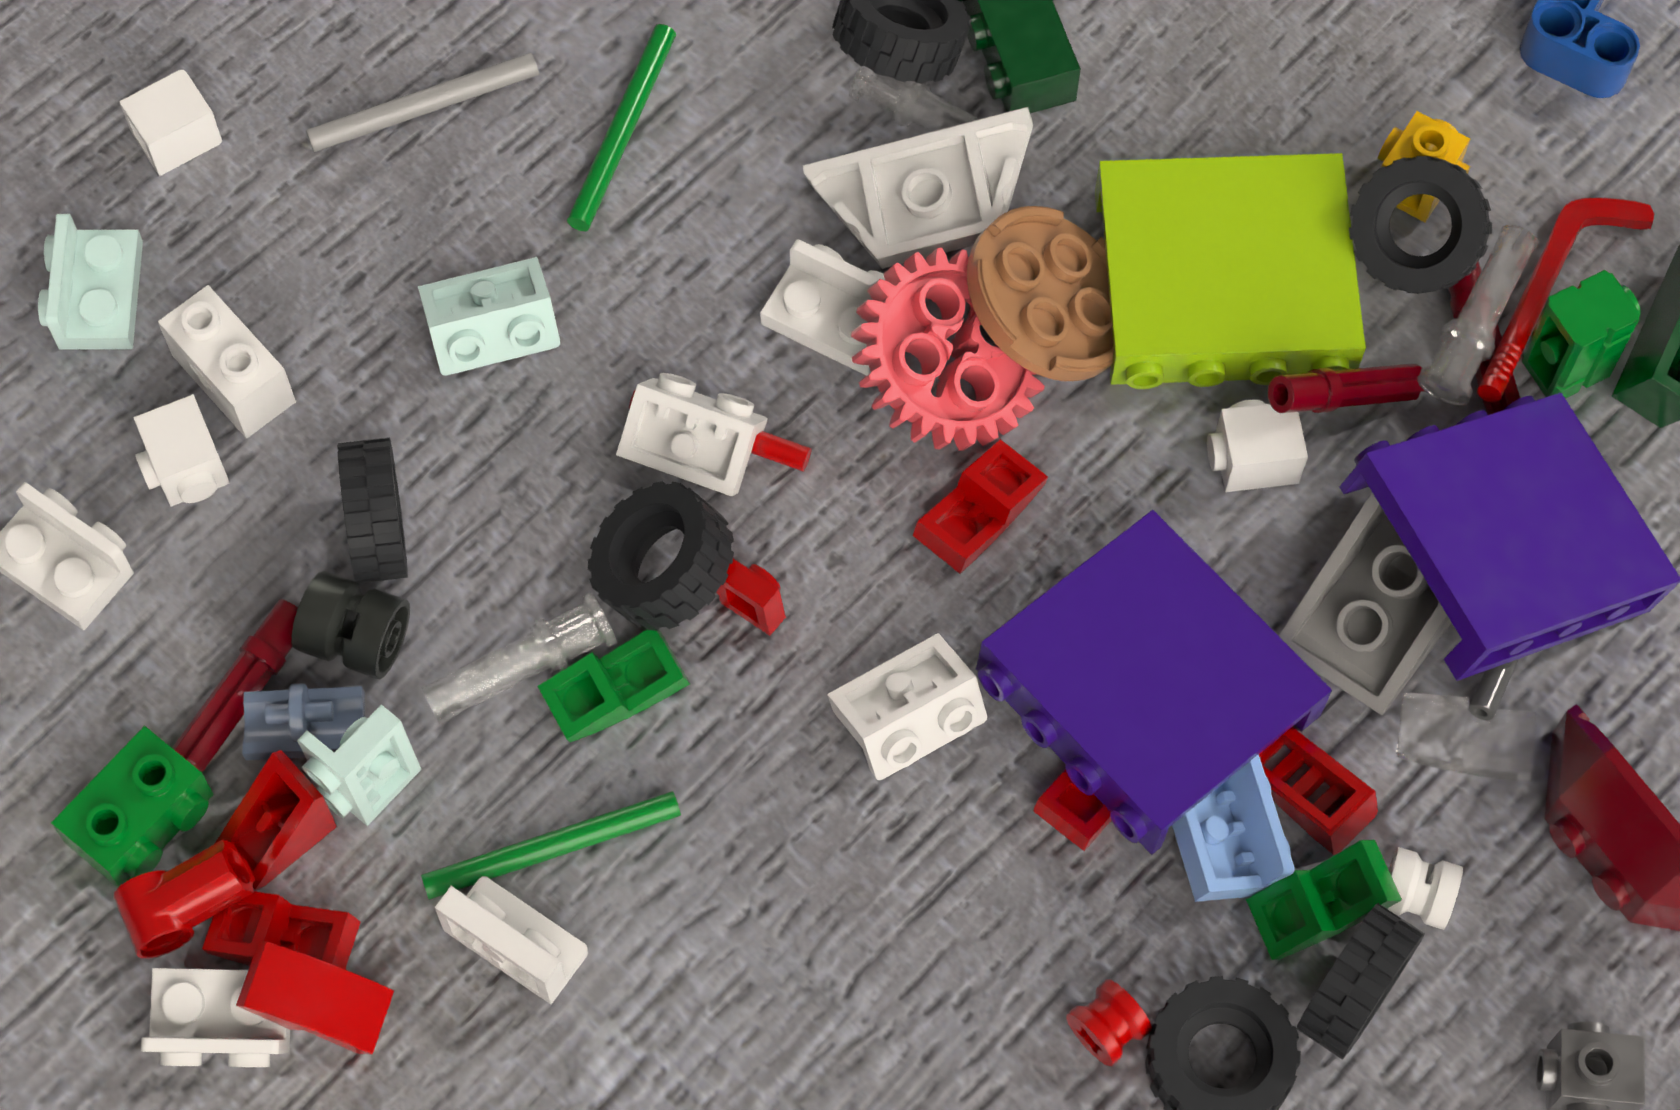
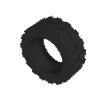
M840 0L832 24L834 29L832 35L835 41L839 42L841 45L840 49L846 55L849 54L854 59V62L862 67L865 66L873 70V73L883 77L884 75L902 82L926 83L932 80L937 82L943 80L945 75L949 76L954 71L970 30L971 18L966 13L967 8L958 0Z
M1428 156L1401 158L1393 161L1387 167H1381L1372 174L1374 177L1368 183H1363L1358 191L1360 196L1356 204H1352L1350 216H1353L1352 228H1349L1350 240H1354L1356 247L1354 253L1358 261H1362L1368 268L1366 272L1374 279L1384 282V286L1393 290L1414 294L1436 292L1459 283L1458 281L1465 276L1470 275L1477 267L1475 265L1479 259L1484 257L1488 245H1486L1488 236L1492 234V222L1489 220L1491 208L1488 199H1485L1481 192L1483 188L1476 179H1472L1466 173V170L1443 159ZM1416 194H1427L1439 199L1447 207L1452 222L1451 232L1446 243L1438 251L1426 256L1411 255L1400 249L1393 240L1390 231V220L1394 209L1405 198Z
M390 437L338 443L337 453L341 496L355 582L360 584L407 578L408 567L402 512Z
M661 481L653 483L650 487H641L633 491V495L626 500L622 499L614 506L615 510L609 517L604 518L599 526L601 529L597 537L593 538L590 547L592 554L591 558L588 559V570L591 572L592 577L589 580L592 588L599 593L597 596L639 628L643 625L652 631H659V628L662 627L671 629L679 626V623L686 619L690 621L699 614L698 611L706 604L709 605L716 597L715 593L719 587L724 585L728 577L727 570L729 564H732L734 552L731 550V543L734 542L733 533L727 528L729 523L724 516L691 488L687 489L678 482L672 481L671 484H665ZM675 529L680 530L684 538L680 551L672 564L655 579L646 583L640 581L638 578L639 569L648 550L665 534Z
M1377 903L1357 928L1329 970L1308 1007L1305 1009L1296 1029L1343 1060L1386 999L1419 946L1424 933Z
M1223 976L1210 977L1209 981L1201 983L1196 980L1187 984L1181 993L1177 994L1175 992L1166 1001L1163 1010L1159 1011L1146 1045V1049H1148L1145 1059L1146 1074H1150L1152 1081L1150 1088L1155 1098L1159 1097L1165 1105L1163 1109L1279 1110L1297 1078L1295 1074L1301 1059V1051H1297L1299 1036L1296 1026L1291 1025L1288 1019L1289 1013L1282 1003L1278 1005L1271 998L1272 994L1264 988H1255L1248 984V980L1237 977L1235 980H1225ZM1227 1024L1234 1026L1245 1033L1253 1044L1256 1055L1255 1067L1251 1076L1241 1085L1229 1089L1215 1088L1201 1081L1192 1070L1189 1062L1191 1040L1201 1029L1209 1025Z

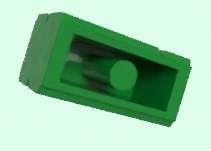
M1606 270L1580 281L1578 288L1572 285L1548 297L1522 354V363L1545 397L1562 393L1566 399L1578 393L1582 386L1588 388L1611 376L1631 337V333L1639 322L1640 306L1637 298L1627 286L1620 285L1613 273H1609Z

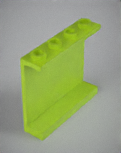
M1342 153L1099 161L1095 186L1096 212H1102L1114 345L1113 364L1110 370L1111 385L1127 384L1135 389H1150L1162 383L1189 382L1197 387H1211L1224 381L1251 380L1255 384L1269 385L1271 380L1278 375L1307 373L1312 369L1331 368L1333 370L1359 368L1366 345L1353 239L1350 240L1349 234L1351 220Z

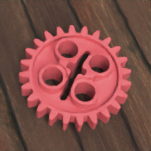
M937 248L927 256L926 260L917 252L904 261V267L898 262L883 273L885 280L879 279L868 288L867 292L873 300L865 301L856 310V313L868 323L859 325L851 332L852 338L867 344L866 348L852 357L853 363L869 365L871 373L865 376L859 382V385L864 388L877 386L881 392L871 407L877 410L890 405L895 410L889 424L892 429L906 420L911 422V441L917 442L931 431L933 445L937 450L950 444L953 438L958 450L964 451L974 445L976 439L982 446H985L998 438V432L1005 435L1018 426L1016 417L1022 418L1032 412L1034 406L1028 398H1032L1042 392L1045 387L1037 378L1032 376L1035 373L1016 363L996 344L992 346L982 337L980 325L982 324L974 311L967 285L969 257L967 250L963 249L951 257L949 262L943 248ZM925 298L937 304L941 312V320L930 314L926 308ZM965 302H967L970 306V311L966 321L962 323L964 320ZM956 333L955 338L952 339L951 343L946 340L951 335ZM905 352L911 353L918 359L921 364V374H917L909 368L906 363ZM950 355L953 358H955V360L946 365L947 360H949ZM938 377L939 382L937 384L936 397H934L931 393V388L935 378ZM960 379H965L972 385L976 394L975 401L965 396L961 389Z

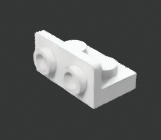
M797 239L790 249L789 268L760 312L761 325L867 376L871 373L869 365H860L852 362V357L866 348L867 344L852 338L851 332L859 325L868 323L856 313V310L865 301L873 300L867 290L879 279L885 280L884 274L874 270L866 272L845 262L836 251L820 244L812 246Z
M660 373L659 379L652 378L637 384L616 455L729 496L738 494L756 435L764 431L768 418L753 413L754 404L746 399L725 393H719L717 400L694 392L696 383L674 374Z
M24 482L16 491L23 507L0 531V572L76 626L85 630L134 574L123 553L126 544L106 525L96 522L90 527L75 517L78 513L76 508L55 490L48 488L42 494Z
M939 633L827 694L833 712L863 748L869 769L877 780H883L902 768L911 765L952 740L965 735L987 720V713L976 676Z
M487 877L479 878L466 896L451 886L435 906L442 928L447 934L549 1004L553 1003L588 955V948L585 943Z
M152 968L149 1037H142L141 1052H160V1065L201 1066L202 1053H229V1067H270V1054L290 1053V1029L236 1006L248 970Z

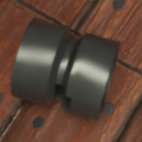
M326 571L318 572L305 590L298 606L292 630V646L297 651L328 662L340 655L346 668L376 679L384 678L391 670L403 645L409 624L410 603L407 599L375 588L363 595L357 582Z

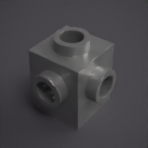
M1574 1022L1569 1024L1567 1029L1561 1028L1547 1045V1049L1539 1050L1537 1057L1536 1086L1538 1090L1546 1091V1110H1640L1645 1105V1036L1609 1033V1026L1598 1022Z

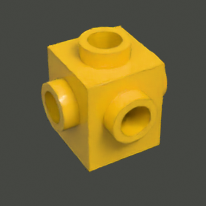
M1416 111L1404 131L1397 127L1392 129L1377 159L1383 162L1381 167H1387L1393 161L1401 158L1428 156L1456 164L1466 170L1468 174L1471 166L1462 161L1470 138L1459 133L1448 122L1432 119ZM1416 194L1405 198L1396 208L1426 223L1440 200L1431 195Z

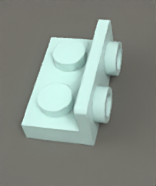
M70 214L56 215L54 235H47L44 243V261L47 271L50 272L49 288L42 289L39 293L38 315L40 324L48 326L59 349H133L143 240L139 230H77Z
M537 257L418 286L442 375L447 376L554 349L560 345L551 298Z
M380 705L369 718L362 717L356 720L342 736L340 747L335 753L309 731H306L297 740L307 759L302 769L319 786L317 790L323 795L328 808L341 818H344L351 812L367 826L422 770L401 720L383 705Z

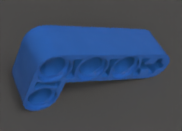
M1538 0L1533 8L1519 49L1521 58L1533 70L1589 96L1610 98L1622 90L1639 53V38L1633 29L1624 23L1598 12L1604 0Z

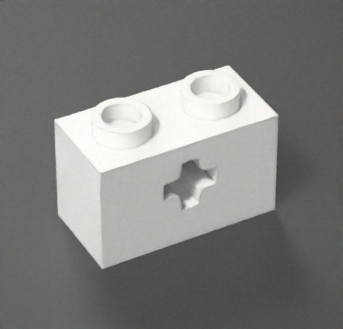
M209 285L158 321L172 356L246 439L296 403L285 369Z

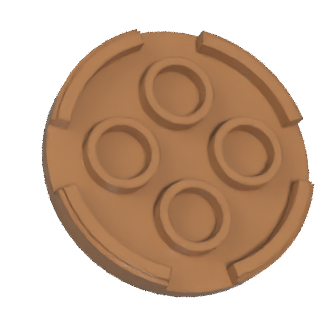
M1025 206L1012 209L999 216L976 239L970 251L967 264L968 291L974 311L983 328L1007 356L1022 367L1040 376L1059 381H1081L1101 374L1113 364L1114 354L1105 240L1102 237L1095 240L1079 226L1064 219V212L1053 208Z

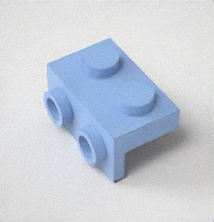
M1259 754L1172 825L1195 902L1251 897L1294 872L1290 846L1284 836L1271 795V786L1264 773Z

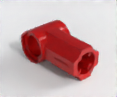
M222 839L169 871H150L126 881L114 892V899L136 955L140 958L149 959L181 948L194 937L193 927L254 893L253 882L255 878L247 860L238 852L234 843Z

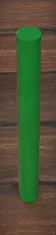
M655 25L570 211L567 223L576 230L586 232L590 229L676 38V32L667 25Z
M671 791L422 874V881L428 899L431 900L445 895L451 886L461 890L475 885L481 877L493 879L679 817L681 812L675 794Z

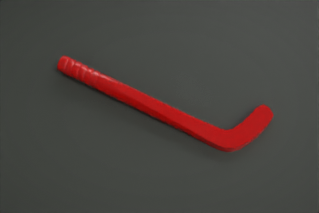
M1597 197L1577 199L1563 207L1477 389L1478 395L1483 400L1493 403L1500 401L1510 377L1579 232L1584 227L1592 225H1609L1638 230L1651 229L1655 214L1649 204L1624 199Z

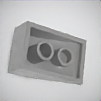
M1371 493L1279 637L1313 671L1374 711L1384 715L1452 622L1374 494Z

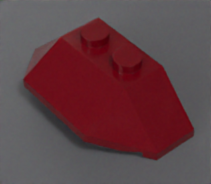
M1575 704L1565 712L1552 733L1544 819L1550 825V835L1556 846L1566 856L1570 858L1576 857L1593 877L1592 885L1595 892L1609 908L1615 911L1620 910L1630 923L1680 931V823L1595 724L1589 721L1590 719L1584 711Z

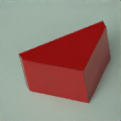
M282 750L271 754L214 844L222 839L234 843L238 852L247 860L255 878L253 888L257 890L265 887L333 831L337 825L323 795Z

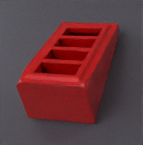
M1294 727L1288 729L1259 753L1264 773L1271 786L1273 801L1314 840L1333 855L1341 852L1376 817L1378 813L1376 791ZM1286 745L1291 752L1272 771L1268 770L1264 765ZM1305 763L1310 769L1292 787L1285 782ZM1324 782L1330 786L1313 804L1307 800ZM1345 800L1346 802L1329 818L1328 816Z

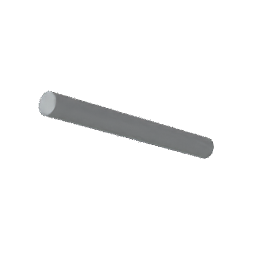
M528 53L307 129L306 133L315 153L538 76L539 71L532 53Z

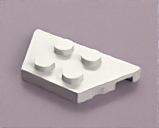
M1026 107L803 165V171L809 184L883 269L891 267L897 262L903 264L905 260L917 252L926 258L937 248H943L946 253L973 246L979 235L993 221L1005 212H1008L1033 128V122L1029 109Z

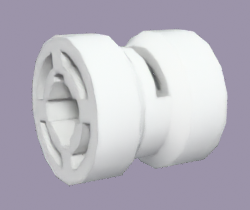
M1397 846L1388 870L1402 901L1389 907L1388 910L1398 916L1405 912L1420 915L1424 924L1444 930L1455 905L1463 867L1443 860L1436 864L1427 863L1421 860L1417 852Z

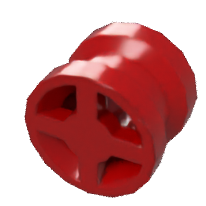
M1106 979L1096 988L1095 999L1087 1006H1075L1066 1015L1070 1028L1083 1046L1100 1062L1111 1067L1122 1058L1123 1047L1132 1039L1142 1040L1152 1030L1150 1020L1136 1000L1111 979Z

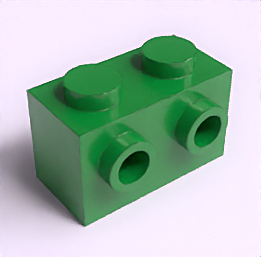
M144 725L62 810L51 824L66 845L118 888L126 881L138 875L153 871L162 858V849L180 830L186 832L202 819L209 807L208 800L214 794L201 771Z

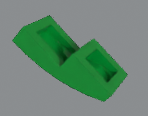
M647 629L600 659L593 652L537 687L565 738L571 743L644 711L690 685V682L661 631Z
M1359 840L1311 870H1295L1293 874L1271 884L1246 899L1271 960L1285 958L1363 922L1377 903L1388 909L1402 901L1375 840Z

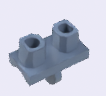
M291 684L289 690L244 692L245 727L242 754L245 760H268L273 752L282 750L288 758H305L297 740L306 731H309L335 753L340 747L341 738L346 730L356 720L365 717V692L363 687L307 689L306 684Z

